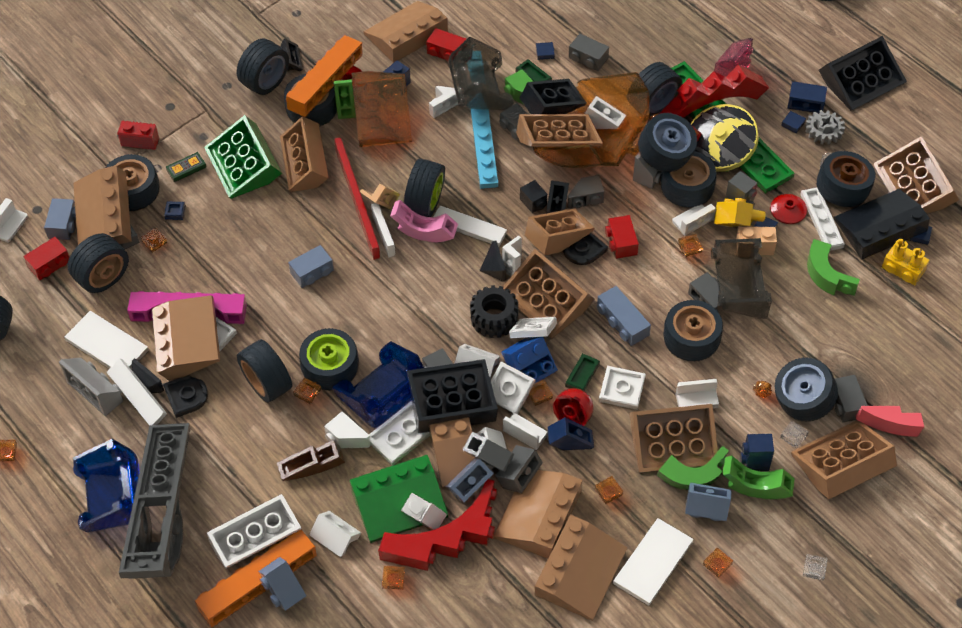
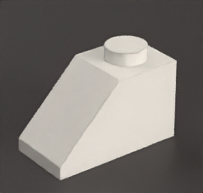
M597 96L585 112V114L589 115L596 129H617L626 117L624 113Z
M340 412L324 426L327 441L334 440L340 448H368L371 446L370 435L344 412Z

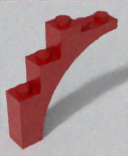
M737 65L726 77L713 71L702 83L688 78L677 89L679 94L659 114L672 113L684 118L702 106L725 98L749 97L757 100L769 89V86L761 75L740 65Z
M488 479L474 503L461 516L449 524L418 534L384 532L378 550L379 559L428 571L430 564H434L436 553L458 558L459 552L464 550L466 541L487 545L489 538L493 539L495 526H492V518H490L492 513L490 504L491 501H495L497 496L494 480Z

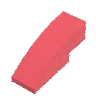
M861 406L855 416L856 420L867 426L895 435L918 437L924 428L921 413H902L900 406Z

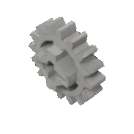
M820 110L819 114L813 112V116L809 115L806 121L805 132L809 133V138H815L814 142L819 140L822 145L824 142L830 145L831 141L837 143V140L842 138L845 131V122L841 121V116L836 117L835 112L830 114L829 110L826 113Z

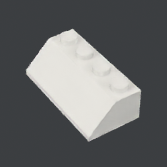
M281 494L207 532V535L218 559L225 568H228L301 530V526Z

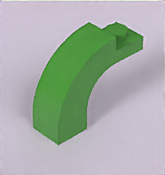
M813 239L807 260V269L813 282L820 289L831 295H834L836 290L855 296L860 279L834 270L828 261L832 245Z
M722 446L706 465L698 468L685 466L671 455L659 469L657 476L669 485L689 490L690 483L708 486L722 474L723 471L720 468L724 465L725 457L729 450Z
M733 456L725 457L723 475L729 480L728 487L734 491L762 499H782L793 496L795 478L784 469L771 472L755 471L744 466Z

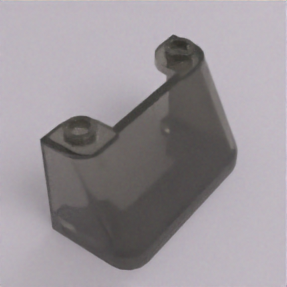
M472 37L467 38L452 52L448 60L459 106L465 109L506 110L514 104L511 94L506 92L500 95L495 71L502 65L501 52Z
M761 238L715 240L714 248H711V259L715 261L720 292L718 295V305L722 306L723 310L756 319H767L772 298L771 293L765 291L761 270L762 256L758 253L759 248H762Z

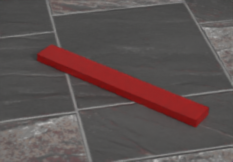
M340 137L335 138V150L373 260L379 259V245L344 144Z

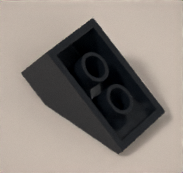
M569 78L527 82L520 96V100L530 114H567L585 106L587 103Z

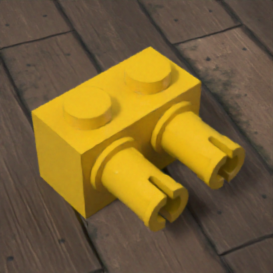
M725 199L724 202H717L714 224L727 227L750 226L753 221L763 222L766 214L764 211L753 209V204L746 203V199Z
M898 239L885 256L882 268L902 278L905 282L916 285L925 273L929 259L924 257L925 252L923 250L920 253V248H915L912 251L907 248L908 243L906 241L903 244V239Z

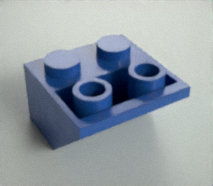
M526 337L501 352L507 365L535 379V383L558 370L543 337Z

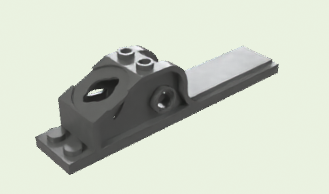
M189 423L149 426L119 568L120 579L171 577L174 567L180 559L183 543V519L180 509L179 492L191 429ZM149 506H166L160 542H152V523Z

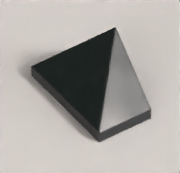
M284 38L280 47L289 55L288 68L302 71L303 66L298 45Z
M551 180L546 214L566 209L569 183Z
M492 241L480 271L503 282L506 281V268L497 241Z
M134 358L132 360V371L150 393H162L164 388L161 380Z

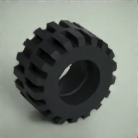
M491 285V288L483 287V291L478 290L477 295H473L470 302V315L472 326L475 327L478 333L481 332L483 336L489 335V338H493V336L499 338L502 337V334L505 336L509 334V330L518 322V300L514 293L510 294L511 290H504L502 286L497 288L495 285ZM490 309H499L503 312L499 314H489L486 311Z

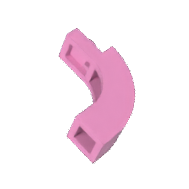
M401 200L394 203L390 215L399 223L398 230L412 238L428 242H444L454 239L458 223L446 213L437 217L421 216L412 211Z

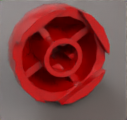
M570 388L564 390L553 402V411L558 420L566 417L584 426L592 417L594 410L593 401L581 389Z

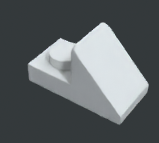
M436 86V98L429 102V112L435 118L462 103V90L459 88Z
M411 493L401 510L432 530L439 528L447 515L434 504L428 503L414 493Z

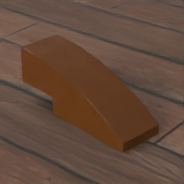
M332 440L318 448L310 446L277 462L281 479L288 481L327 471L344 464L345 460L340 446Z

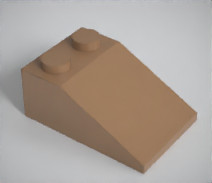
M574 208L528 217L525 237L545 256L560 253L593 232L594 227Z
M469 417L429 425L431 443L442 489L447 488L446 485L474 459L473 456L462 450L472 433Z

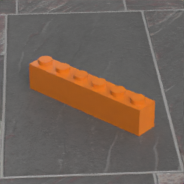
M346 35L338 40L332 49L328 50L325 56L316 63L313 69L309 70L306 76L297 83L293 90L287 93V109L306 117L334 87V81H339L361 58L362 42Z
M302 530L287 536L279 544L272 545L264 554L254 557L251 563L245 567L238 568L227 579L220 580L211 590L201 593L195 600L197 609L211 628L266 591L260 582L262 577L258 571L280 557L287 561L292 572H294L317 556L314 544Z

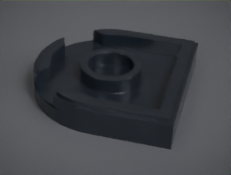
M590 233L564 249L563 253L570 262L577 265H587L593 263L606 253L608 246Z
M184 376L163 384L176 418L199 410L208 399L206 384L201 379Z

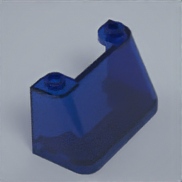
M392 341L387 343L379 352L381 365L359 383L353 386L350 381L341 380L332 387L336 396L367 425L373 428H378L412 401L407 371L424 368L418 354Z
M112 438L73 457V471L75 475L85 480L88 512L79 515L78 525L79 529L88 533L129 525L140 473L138 458L133 450Z

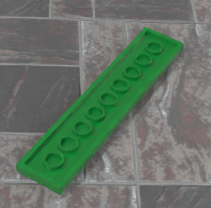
M685 61L671 68L680 76L683 83L688 78L700 83L704 81ZM723 100L714 101L691 112L689 115L694 119L705 109L726 103ZM760 137L753 155L743 165L739 166L751 179L757 182V186L765 194L791 180L795 174Z

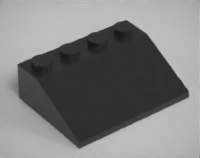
M883 36L819 69L826 85L850 111L907 82Z
M901 189L892 191L834 216V220L861 260L892 247L898 239H903L904 242L927 232L930 221L929 216L921 205Z
M485 359L407 371L418 434L430 432L429 425L468 417L471 425L496 422L498 407Z

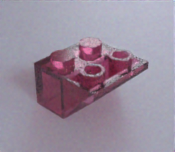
M747 38L733 42L715 63L714 71L726 77L737 65L748 68L751 63L750 55L754 49L752 47L753 39Z

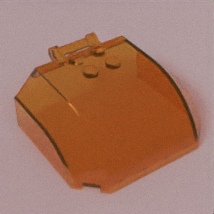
M637 72L581 79L577 82L578 86L576 89L587 103L585 106L567 114H585L587 108L597 96L626 115L617 129H596L603 143L602 146L587 144L533 147L537 156L560 167L589 169L619 166L626 154L630 153L636 156L639 153V137L647 124L646 121L650 117L649 90Z

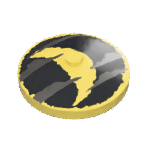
M730 104L712 106L698 114L691 122V125L702 134L697 141L695 151L710 158L716 167V172L729 171L743 165L750 159L757 148L759 133L756 122L749 112L739 106Z

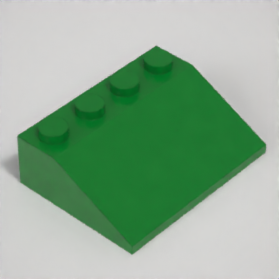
M246 115L204 147L230 199L266 186L282 174L257 124Z
M428 455L350 479L351 492L370 543L381 540L384 532L399 534L423 526L422 523L401 511L411 493H414L428 503L434 504L447 514L445 518L448 517L447 509Z

